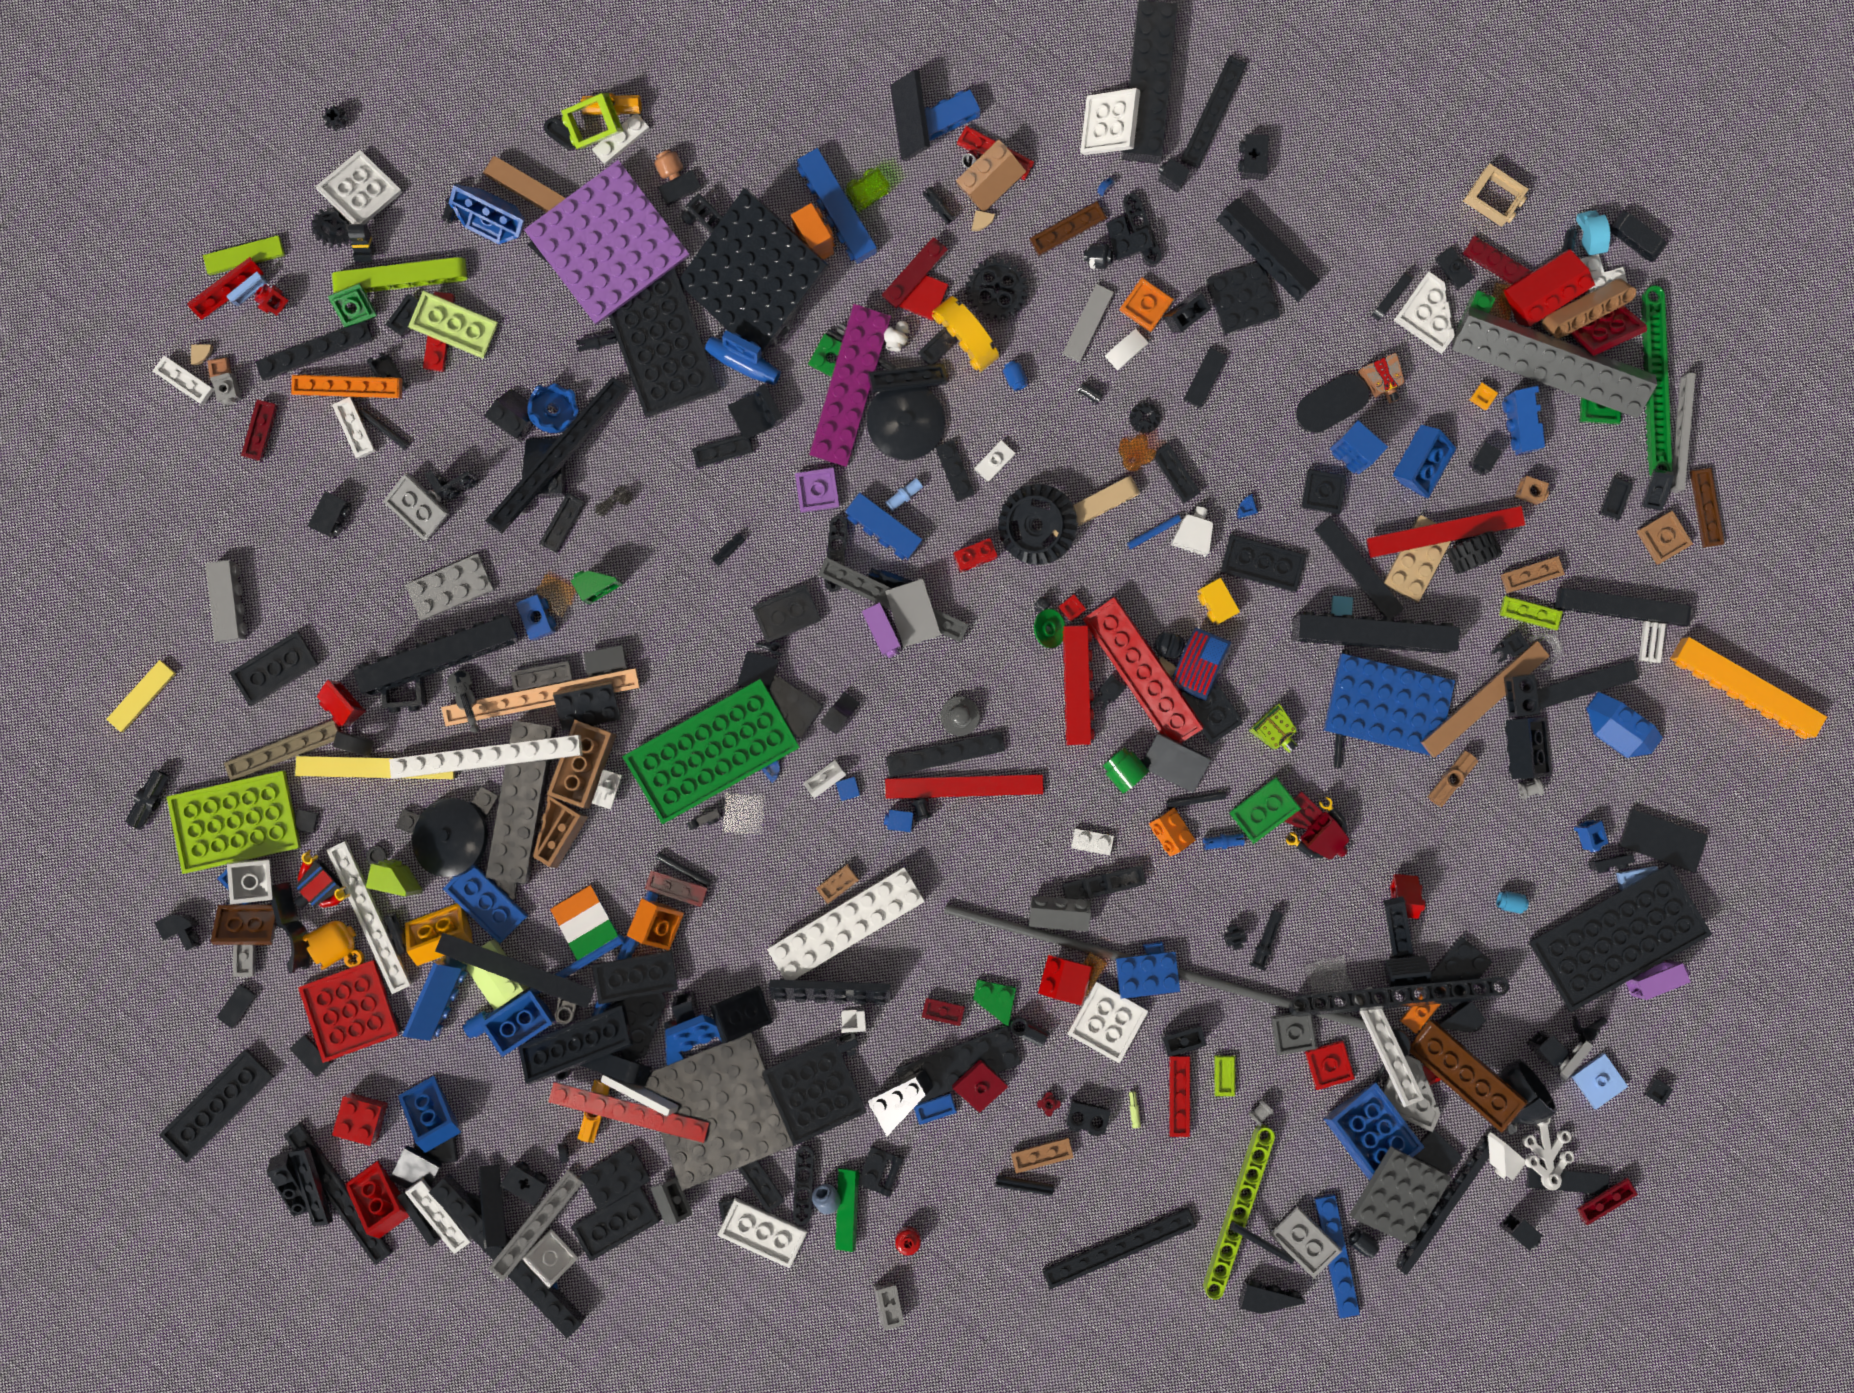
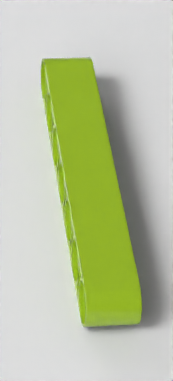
M461 257L338 271L331 274L333 293L358 283L361 284L365 293L461 282L468 279L466 259Z

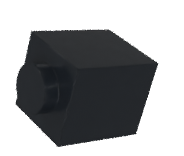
M1170 158L1168 163L1164 162L1160 167L1158 181L1178 193L1187 179L1190 170Z
M1483 442L1478 446L1468 465L1472 467L1475 473L1485 475L1491 472L1502 451L1487 442Z

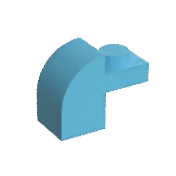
M1596 210L1577 214L1576 221L1583 230L1581 245L1590 256L1608 252L1610 227L1606 216H1600Z

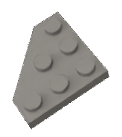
M1407 1055L1405 1059L1424 1100L1403 1107L1390 1076L1382 1091L1404 1120L1433 1132L1441 1113L1420 1061Z

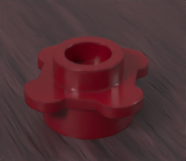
M1046 1092L1045 1096L1037 1101V1106L1045 1111L1046 1116H1052L1053 1111L1056 1108H1060L1061 1103L1053 1097L1051 1092Z

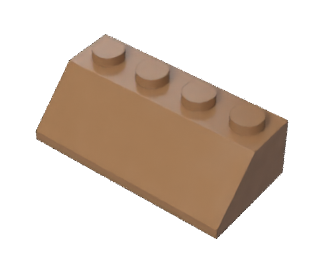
M574 720L569 736L581 735L583 755L560 758L547 795L581 808L589 809L617 734Z

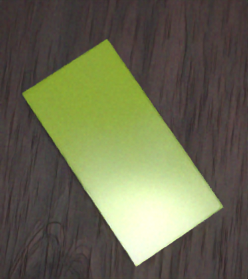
M1214 1055L1215 1096H1235L1234 1055Z

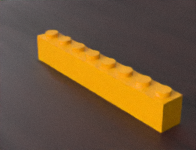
M1690 637L1682 638L1670 657L1677 667L1692 671L1693 676L1699 679L1704 678L1710 682V686L1716 689L1725 690L1727 692L1726 695L1744 701L1743 704L1746 707L1756 708L1761 711L1760 714L1768 719H1775L1778 721L1779 726L1794 730L1795 735L1800 738L1816 737L1827 718L1822 713Z

